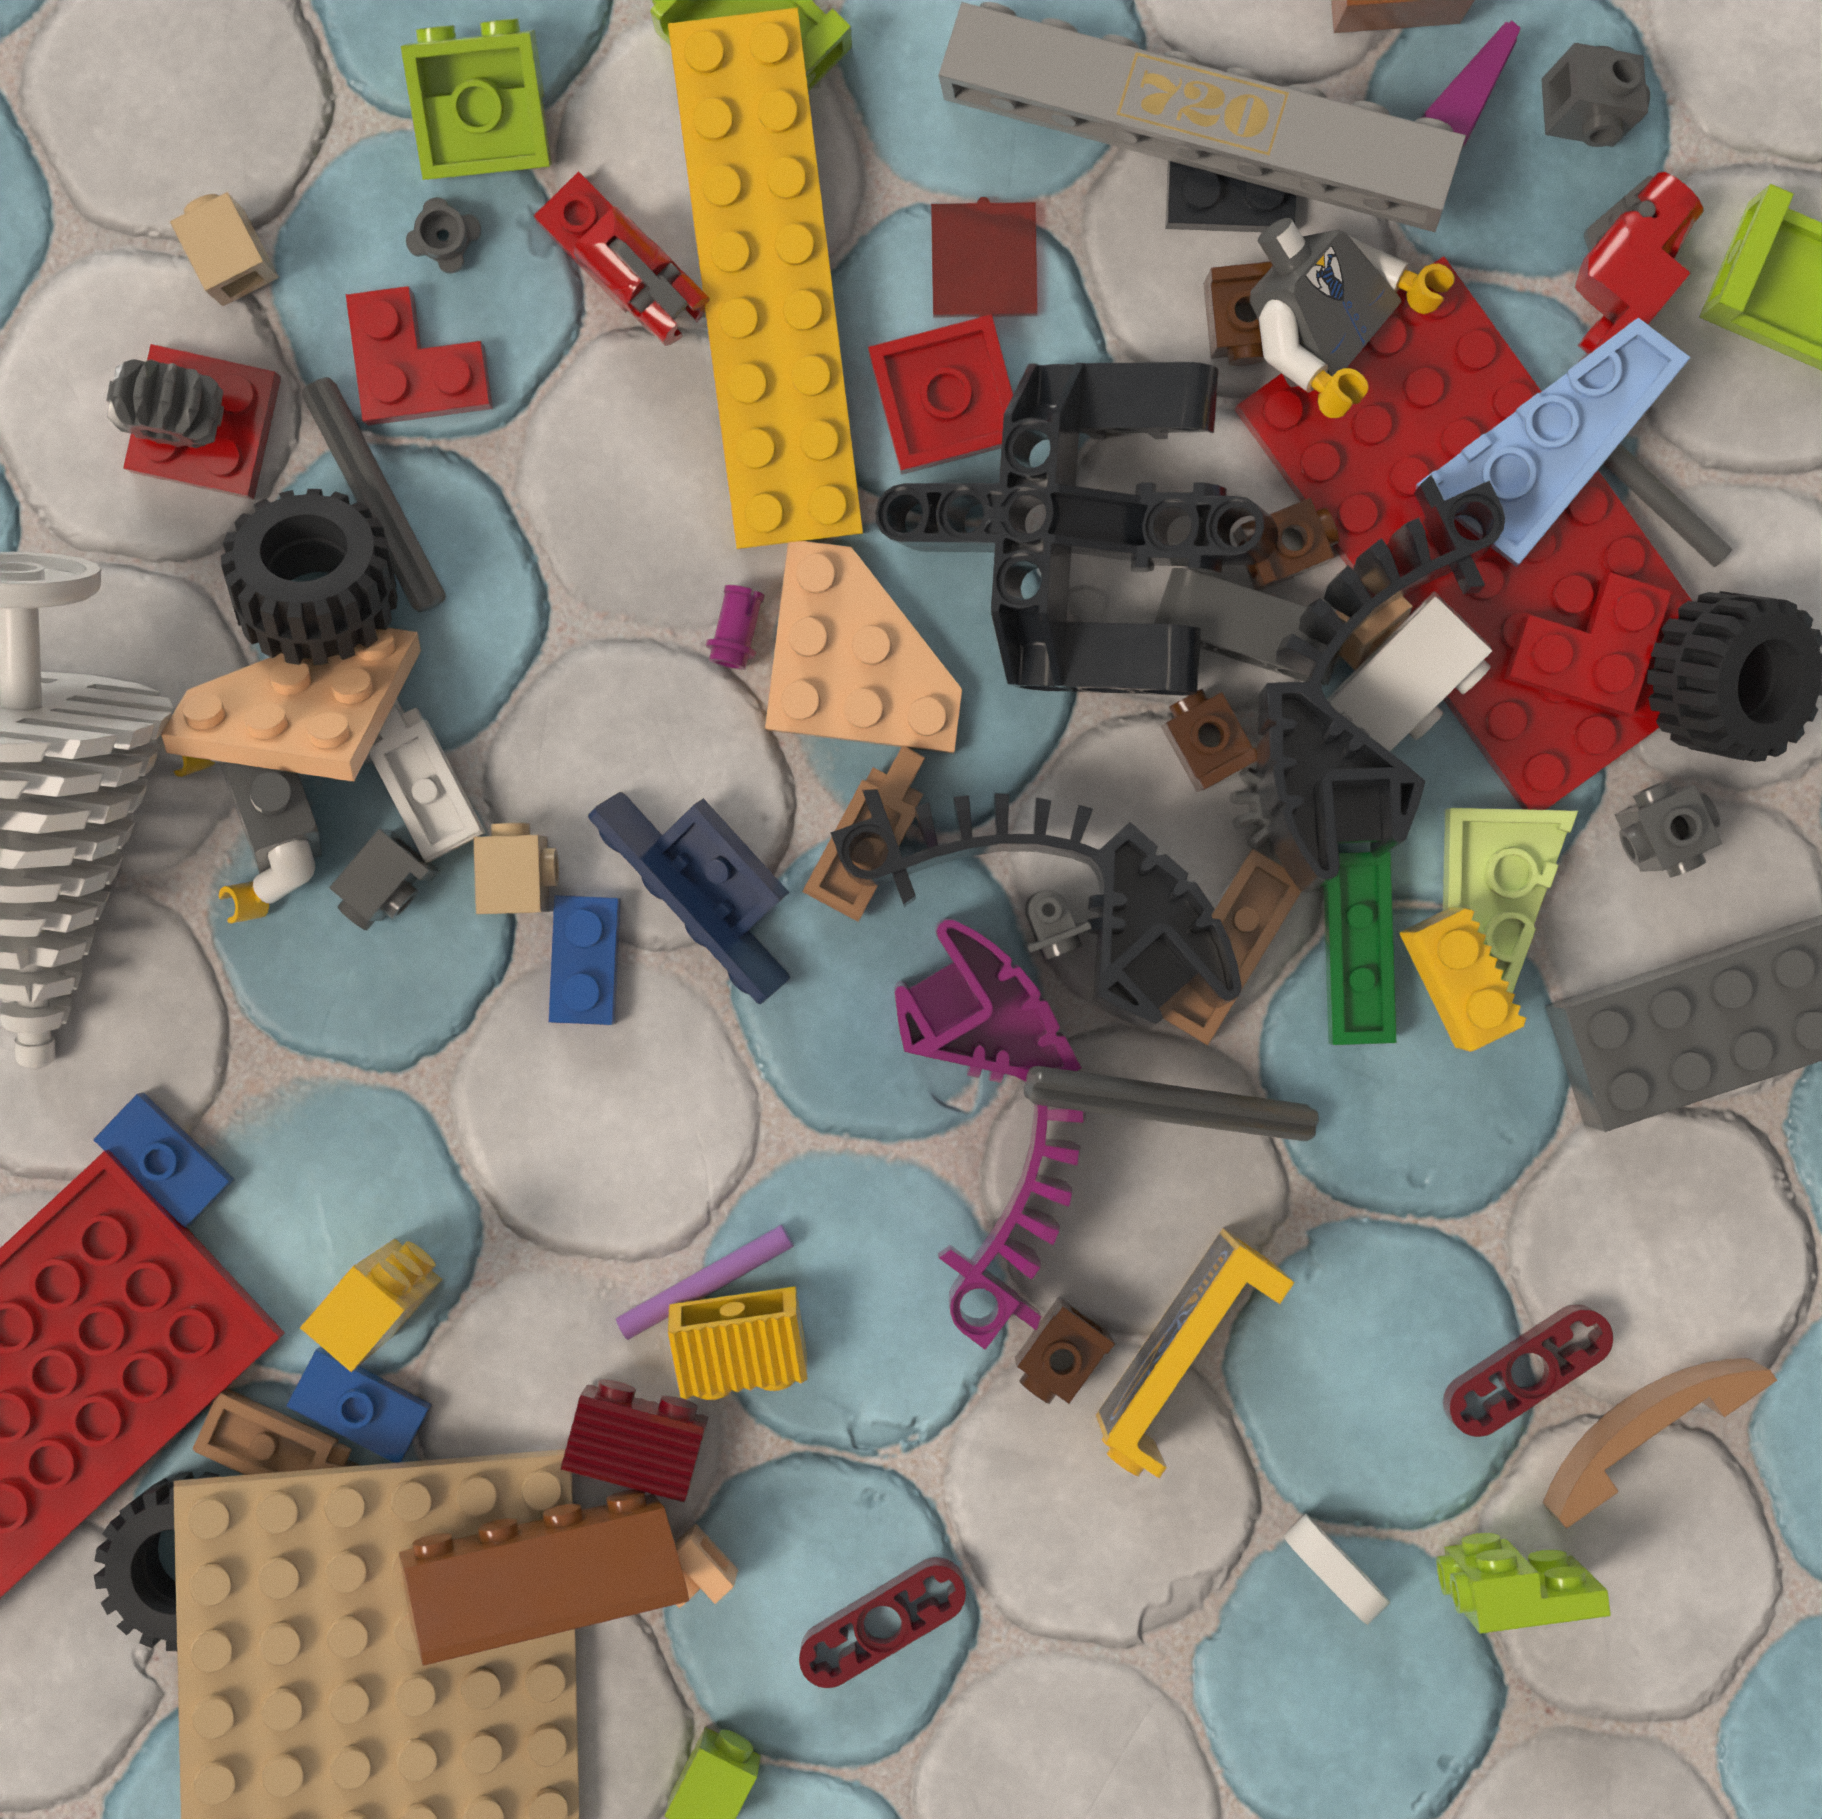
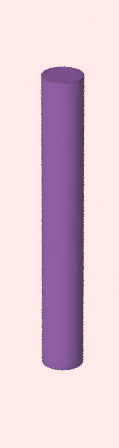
M781 1224L616 1317L620 1331L629 1340L668 1318L669 1304L700 1300L791 1249L794 1245L789 1234Z

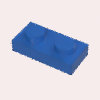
M554 895L548 1022L594 1025L615 1024L621 898Z

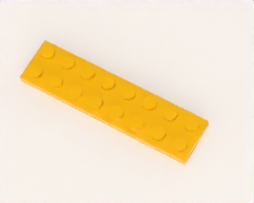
M798 7L668 23L702 289L710 299L705 305L736 548L744 549L863 534Z

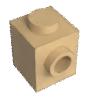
M228 192L220 196L208 194L196 198L184 208L185 214L169 221L204 290L220 305L225 306L279 278L245 210Z
M530 823L491 824V836L473 837L476 914L550 912L549 887L558 886L559 857L556 848H548L547 836L530 835Z

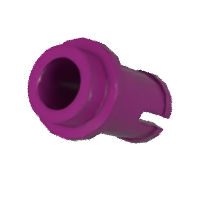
M725 585L723 591L724 598L714 639H707L706 648L711 650L709 661L727 668L745 670L748 659H755L756 651L751 648L761 603H763L765 595L759 591H754L753 595H751L752 589L738 585Z

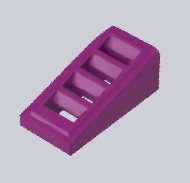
M1512 20L1509 23L1506 21L1421 117L1443 121L1452 127L1453 132L1466 135L1462 149L1465 147L1517 42V36L1521 28Z

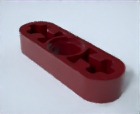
M1569 1305L1560 1309L1455 1378L1447 1386L1443 1396V1408L1446 1416L1460 1431L1469 1436L1484 1437L1494 1433L1602 1362L1608 1356L1613 1346L1611 1325L1601 1314L1584 1305ZM1576 1321L1586 1327L1594 1326V1329L1587 1335L1591 1343L1587 1349L1583 1350L1577 1345L1571 1344L1558 1352L1566 1360V1364L1559 1367L1556 1357L1542 1346V1342L1548 1338L1550 1343L1558 1348L1570 1341L1574 1336L1570 1326ZM1526 1353L1539 1355L1544 1364V1373L1541 1380L1531 1387L1517 1386L1511 1376V1368L1514 1361ZM1495 1373L1501 1385L1514 1395V1398L1507 1403L1505 1398L1499 1393H1495L1486 1399L1482 1404L1486 1414L1482 1418L1476 1419L1470 1413L1463 1414L1462 1416L1460 1414L1467 1407L1464 1396L1468 1392L1474 1391L1478 1396L1484 1397L1497 1389L1489 1380V1377Z
M932 1557L925 1559L810 1628L802 1639L799 1654V1665L804 1677L813 1685L821 1688L838 1687L954 1618L961 1611L966 1598L965 1581L961 1570L956 1564L945 1558ZM934 1576L939 1583L950 1580L952 1584L947 1588L949 1600L940 1604L938 1599L933 1596L917 1604V1614L920 1619L913 1622L909 1606L899 1593L906 1590L911 1603L926 1592V1578ZM878 1606H887L895 1610L901 1619L899 1630L888 1638L872 1636L864 1625L865 1616L871 1609ZM852 1623L855 1637L866 1651L859 1654L854 1642L839 1653L838 1667L832 1668L827 1661L816 1664L814 1660L817 1657V1644L824 1641L830 1649L836 1648L848 1640L849 1631L844 1626Z

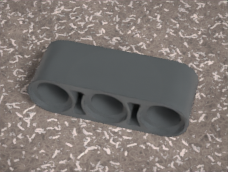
M1184 568L1171 569L1154 624H1177L1201 628V649L1305 682L1309 675L1276 662V651L1282 639L1294 634L1308 642L1321 653L1327 647V645L1307 636L1299 630L1300 617L1306 610V606ZM1339 650L1327 666L1321 680L1323 686L1329 685Z

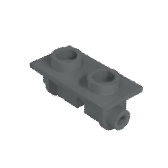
M1045 890L1036 892L1026 902L1025 915L1035 940L1023 946L1025 951L1029 953L1040 949L1042 957L1046 960L1081 947L1082 943L1078 934L1092 929L1089 922L1074 923L1066 900L1055 891Z

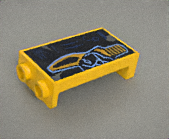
M1222 1228L1096 1414L1103 1434L1101 1440L1110 1448L1106 1454L1115 1463L1135 1476L1139 1477L1145 1469L1160 1479L1167 1469L1156 1442L1146 1435L1145 1431L1245 1284L1249 1283L1280 1304L1295 1283L1274 1262L1224 1228Z

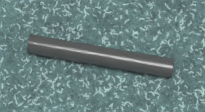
M1619 444L1603 463L1713 567L1720 564L1733 550L1624 446Z

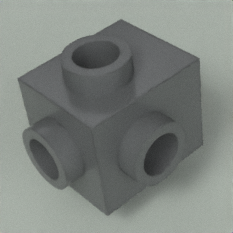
M1574 43L1541 79L1545 135L1582 141L1592 147H1614L1648 113L1650 90L1646 85L1643 55L1617 51L1608 46Z
M1670 780L1660 782L1634 794L1633 798L1636 805L1614 814L1621 828L1619 837L1623 849L1629 859L1638 866L1640 872L1667 870L1670 878L1679 876L1705 864L1706 859L1703 852L1722 844L1716 828L1720 827L1717 809L1705 793H1699L1696 785L1673 788ZM1672 821L1681 840L1675 838L1671 832Z

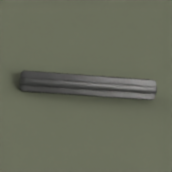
M329 377L310 383L303 388L302 397L356 501H360L370 509L371 518L378 517L384 527L394 574L411 607L420 613L438 606L445 600L446 594L337 384Z

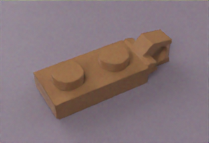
M902 746L887 774L873 767L866 781L862 779L835 831L872 818L862 790L878 789L899 847L916 816L915 807L918 806L924 795L910 786L925 757ZM831 837L802 892L859 922L878 885L870 887L861 885L849 877L840 861L833 838ZM864 839L854 847L851 856L852 862L860 869L874 870L885 862L888 848L878 839Z
M228 1388L215 1397L192 1449L194 1452L244 1475L361 1466L348 1460L352 1449L342 1443H338L339 1439Z

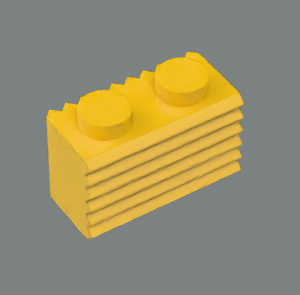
M1448 908L1401 931L1399 934L1455 1048L1471 1052L1524 1027L1527 1018L1518 1015L1521 1006L1512 1003L1515 994L1507 992L1509 982L1501 980L1504 970L1495 968L1498 959L1489 956L1492 947L1483 944L1486 935L1478 932L1480 923L1472 920L1475 911L1467 908Z
M796 1286L669 1304L668 1336L681 1398L687 1400L691 1396H696L704 1400H716L727 1396L732 1390L737 1393L743 1388L751 1391L756 1386L768 1391H779L790 1387L795 1381L803 1383L808 1379L807 1349Z

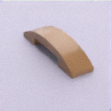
M1737 1358L1706 1362L1688 1367L1644 1386L1603 1415L1576 1443L1550 1483L1543 1500L1544 1506L1567 1529L1619 1492L1606 1474L1605 1470L1701 1402L1718 1414L1726 1417L1772 1385L1777 1379L1770 1369L1749 1358Z

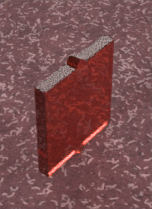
M980 197L977 203L931 204L933 318L983 317L992 314V317L1037 316L1036 202L990 203L987 197Z

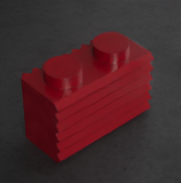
M599 1380L598 1387L586 1385L578 1400L560 1470L685 1503L709 1417L703 1414H696L698 1406L682 1398L662 1396L659 1404L655 1401L635 1398L636 1389L622 1382Z

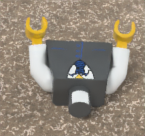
M1291 218L1281 219L1266 228L1258 237V243L1273 266L1250 293V303L1260 325L1263 356L1268 364L1283 374L1290 387L1300 386L1307 392H1311L1314 389L1320 393L1317 401L1319 409L1325 416L1329 418L1342 417L1352 404H1358L1368 392V383L1364 376L1358 371L1347 367L1402 302L1396 293L1399 288L1407 291V301L1414 311L1426 314L1435 311L1444 301L1441 295L1431 292L1427 286L1437 292H1447L1454 283V275L1452 271L1441 264L1427 265L1419 274L1408 270V262L1347 235L1345 232L1333 230L1302 236Z
M182 756L183 768L173 771L177 777H183L210 768L215 762L220 763L259 871V875L251 882L228 885L220 889L218 895L220 900L233 898L235 903L234 915L227 919L228 923L232 924L265 917L269 910V904L278 901L310 880L315 871L314 859L322 856L319 831L298 773Z

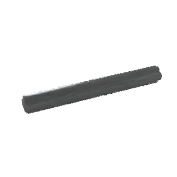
M1035 1066L1029 1069L1024 1085V1095L1034 1105L1305 1142L1314 1138L1316 1125L1319 1122L1318 1112L1315 1109H1311L1307 1104Z

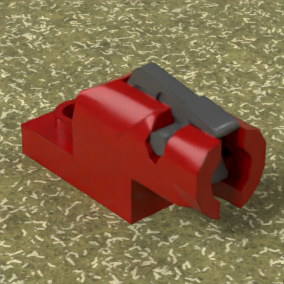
M579 171L533 215L536 222L600 288L625 313L629 311L664 346H669L683 337L682 333L677 329V323L674 321L683 311L696 323L705 313V305L710 301L709 297L619 207H613Z
M1658 172L1654 177L1651 175L1646 177L1585 230L1584 239L1589 253L1585 256L1580 267L1575 289L1592 306L1600 311L1603 316L1578 343L1577 346L1586 352L1578 362L1637 318L1649 324L1690 275V272L1678 263L1675 257L1694 223L1704 212V207L1696 194L1677 177L1667 172Z

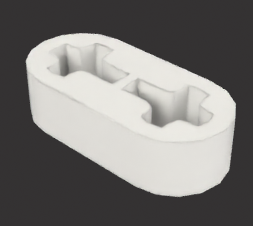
M1307 1514L1300 1518L1283 1535L1284 1539L1301 1559L1366 1625L1390 1604L1387 1597Z

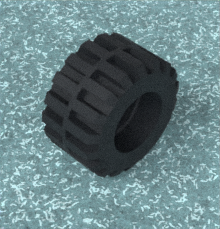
M307 488L306 494L294 495L293 490L279 493V500L270 502L265 498L254 504L255 513L252 515L242 513L234 522L236 532L226 534L223 542L225 553L221 555V567L238 626L242 627L246 639L251 644L259 643L261 652L269 657L274 658L283 653L286 663L300 665L303 659H312L314 665L328 664V657L340 655L341 659L345 660L355 656L354 648L356 645L361 644L368 648L378 640L376 629L387 630L392 621L391 610L396 609L398 599L388 540L385 537L384 527L378 517L371 518L370 509L360 501L350 505L348 495L335 491L330 497L323 496L322 489ZM308 573H329L328 575L316 580L304 582L292 581L293 579Z
M1724 591L1719 593H1703L1698 595L1697 602L1687 601L1678 608V619L1669 618L1661 629L1665 636L1661 643L1655 642L1651 656L1655 657L1654 668L1648 670L1647 684L1653 685V693L1648 699L1651 710L1660 712L1656 723L1661 731L1671 733L1670 740L1679 746L1742 761H1766L1767 756L1777 757L1786 752L1788 742L1797 743L1805 734V723L1807 721L1813 722L1819 710L1815 706L1818 696H1822V653H1820L1822 635L1819 629L1811 628L1813 618L1807 611L1797 610V604L1788 600Z
M192 1471L178 1473L170 1481L166 1478L162 1479L119 1511L120 1514L109 1522L102 1533L108 1539L96 1549L94 1561L105 1564V1567L94 1575L96 1589L107 1588L109 1594L101 1602L103 1609L107 1615L116 1610L123 1618L116 1627L126 1636L133 1629L143 1633L139 1643L153 1648L162 1639L166 1640V1651H177L176 1582L169 1577L162 1567L158 1554V1543L162 1531L175 1530L174 1481L194 1479ZM205 1472L198 1479L219 1477L220 1474Z

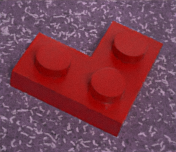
M409 286L345 294L362 420L364 423L370 426L493 409L485 346L481 341L421 349L414 292Z
M1611 572L1603 575L1586 632L1530 614L1523 617L1504 679L1621 716L1633 715L1672 591Z

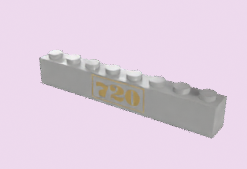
M961 2L938 75L943 98L946 101L1436 232L1466 135L1453 132L1450 125L1437 119L1419 118L1414 122L1391 116L1386 108L1373 102L1356 101L1349 105L1327 99L1322 91L1312 86L1294 84L1289 88L1266 83L1260 75L1248 69L1234 67L1227 69L1225 72L1202 66L1197 58L1184 52L1168 51L1161 55L1139 49V46L1134 41L1123 36L1109 34L1100 39L1078 33L1074 26L1059 19L1045 18L1040 23L1017 17L1010 8L994 2H983L980 4V7Z

